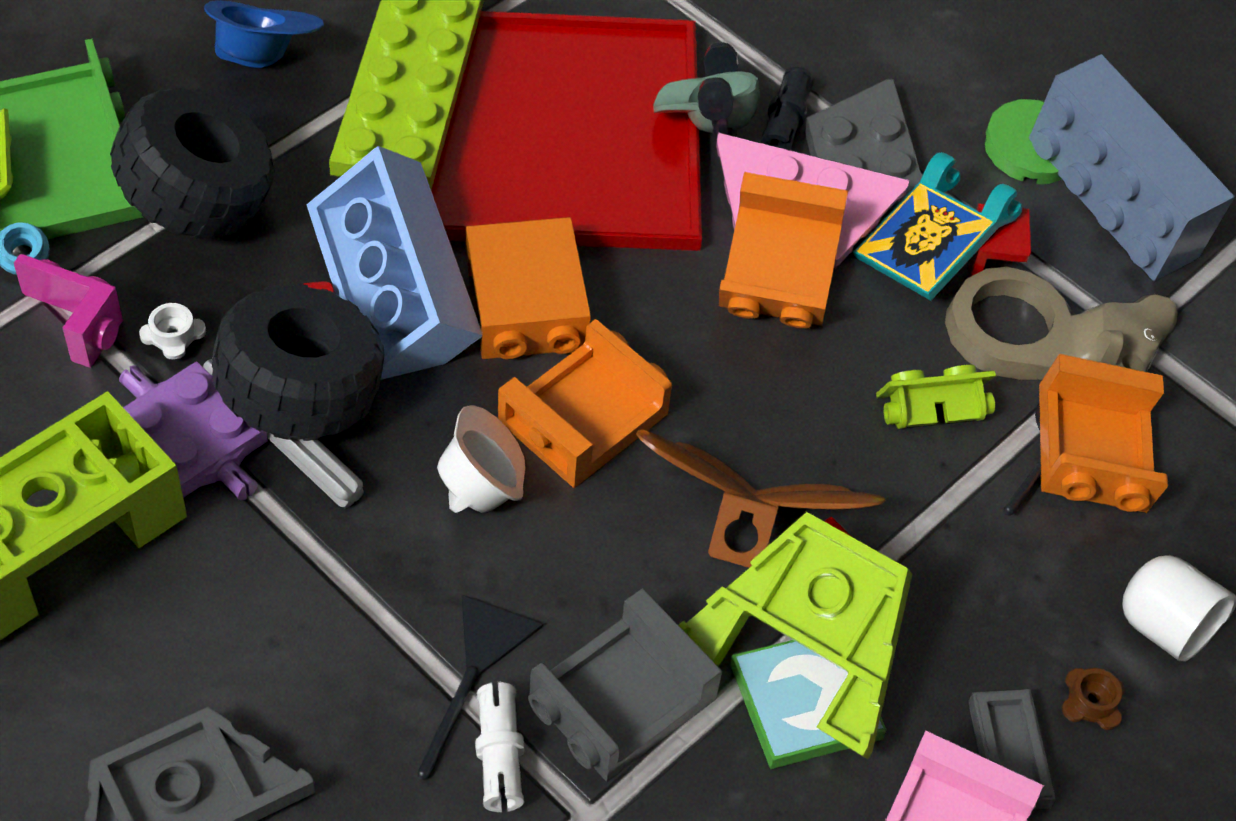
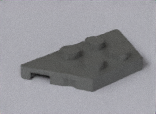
M893 79L884 80L807 117L805 135L811 156L909 180L906 195L921 180L922 175ZM896 201L879 221L882 222L900 202Z
M206 707L90 760L88 778L90 800L89 808L85 812V821H257L315 793V787L309 773L301 768L295 771L272 756L270 747L252 735L237 732L229 720L211 708Z

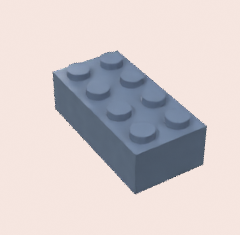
M1102 54L1055 76L1029 136V140L1032 142L1036 153L1042 159L1049 160L1059 171L1058 175L1065 182L1067 188L1079 197L1095 215L1099 224L1112 234L1128 252L1131 260L1140 266L1153 282L1198 259L1235 196Z

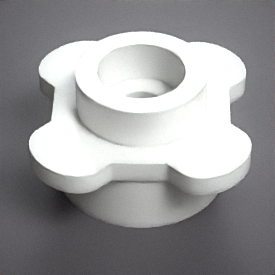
M167 303L158 306L151 312L148 324L141 327L139 335L142 343L157 346L163 350L166 358L179 359L185 355L189 344L205 336L206 327L202 320L193 319L191 311L184 305Z

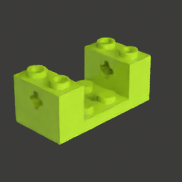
M108 391L0 457V640L39 615L27 577L113 521L117 523L138 548H141L187 517L177 465ZM48 490L58 493L57 498L49 505L33 507L27 504L29 497L38 491Z

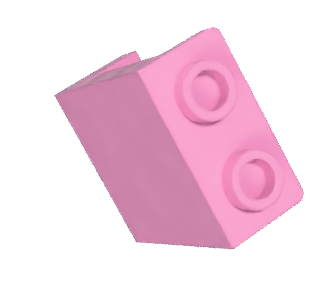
M925 731L886 821H1027L1043 785Z

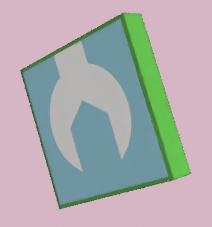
M794 640L732 655L730 666L770 769L849 749L816 728L847 677L848 672ZM881 717L875 741L883 740L886 733V727Z

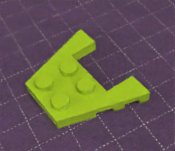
M806 512L751 560L752 566L727 588L721 587L706 600L708 605L688 622L683 620L678 626L719 667L749 616H753L848 672L847 677L816 728L868 759L874 748L912 573L907 567Z

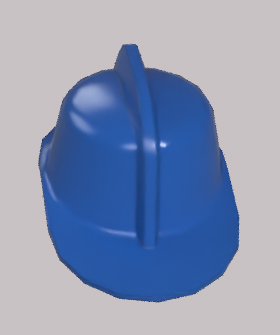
M223 0L210 1L204 5V12L216 20V55L220 59L248 67L262 68L274 64L283 57L293 34L310 33L324 27L322 19L303 12L264 9Z

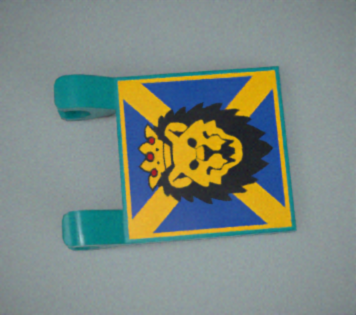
M942 152L933 156L919 183L853 251L857 259L930 301L999 227L1014 221L1022 212L1021 203L1014 200L1017 196L1016 189L1006 184H999L993 189L982 212L946 195L944 192L954 188L960 181L961 175L958 170L952 168L955 165V159Z

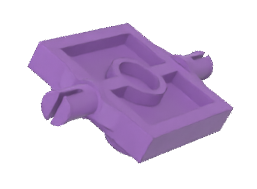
M197 361L158 384H154L136 365L129 367L130 372L125 369L121 373L119 382L136 397L133 402L123 408L177 465L183 498L200 486L217 481H222L236 495L237 499L241 501L247 499L246 493L250 497L256 491L257 482L251 479L239 465L245 456L268 442L267 432H259L248 426L241 417H236L224 404L219 392L215 390L212 375Z

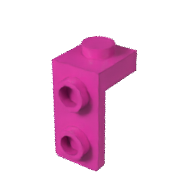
M20 254L14 261V267L22 293L28 297L73 312L62 327L72 362L91 368L101 352L108 350L113 345L118 334V328L123 321L116 287L99 277H86L61 268L53 261L47 259L38 260Z

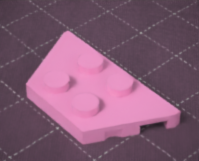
M719 133L717 137L716 149L721 160L725 179L724 185L728 203L731 206L734 230L739 211L740 188L744 172L848 190L834 268H837L853 251V246L861 238H865L879 224L880 218L896 201L900 202L906 195L909 180Z

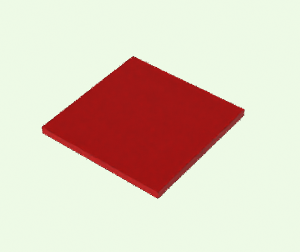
M481 11L431 189L449 241L466 242V226L571 217L576 246L700 251L702 226L699 129L690 120L687 113H654L653 109L657 94L666 84L697 78L696 22L693 20Z

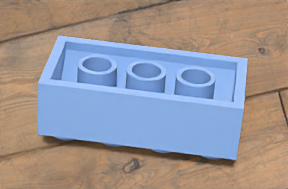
M377 146L307 204L336 296L344 300L348 299L358 306L360 312L364 316L367 315L379 332V338L382 345H384L385 354L381 380L446 364L482 337L480 325L421 162Z

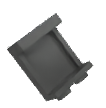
M642 588L624 601L622 619L550 671L543 663L532 668L528 699L533 711L546 725L554 723L567 737L568 747L575 759L586 769L594 767L603 779L608 782L714 702L717 697L722 671Z

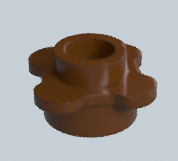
M1072 669L1065 678V683L1069 687V695L1062 705L1064 716L1072 722L1086 720L1098 723L1105 730L1115 729L1122 720V716L1117 708L1125 692L1123 683L1104 669ZM1088 696H1094L1098 699V702H1091L1088 699Z

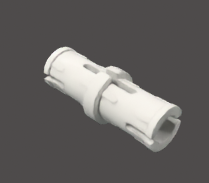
M498 682L499 706H495L492 683L481 686L477 690L481 735L476 739L475 744L476 755L478 759L483 761V806L485 809L494 812H502L500 791L502 787H505L508 811L516 810L524 803L519 768V758L524 754V739L521 734L517 733L516 689L511 684Z

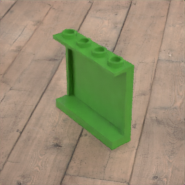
M92 39L85 40L89 63L0 81V111L3 108L9 111V134L12 137L10 157L11 172L13 173L12 187L8 194L0 200V232L13 223L21 222L36 226L46 235L47 239L143 217L142 213L134 206H131L124 198L121 187H118L111 169L112 160L110 152L120 127L119 123L123 122L125 118V112L119 92L109 93L108 88L115 87L108 57L98 59Z

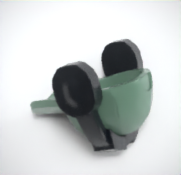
M726 42L713 43L706 50L704 69L707 77L685 79L666 84L657 94L653 105L654 113H687L690 120L699 130L713 134L715 145H717L719 133L736 137L737 130L745 127L757 111L760 96L758 78L752 73L738 71L737 52L734 47Z

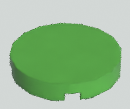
M1019 99L1003 104L991 116L985 132L986 140L984 143L986 153L994 165L1008 176L1020 181L1027 177L1037 179L1036 184H1050L1062 180L1058 175L1059 171L1049 160L1042 159L1036 153L1032 142L1029 140V136L1044 104L1040 100Z

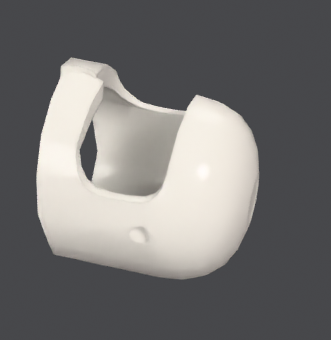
M1168 555L1149 560L1135 573L1125 590L1122 604L1125 617L1137 631L1178 661H1187L1200 652L1221 626L1228 621L1236 607V595L1183 559Z

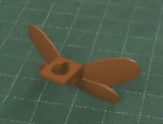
M638 430L636 433L642 443L659 456L689 474L724 491L708 553L713 558L750 568L752 566L750 561L768 546L778 507L861 509L875 507L885 502V498L880 495L853 492L846 487L830 484H795L755 490L725 463L702 449L687 443H674L646 430ZM741 511L754 514L752 524L758 532L757 544L748 551H737L731 548L725 538L727 526L732 521L740 518Z

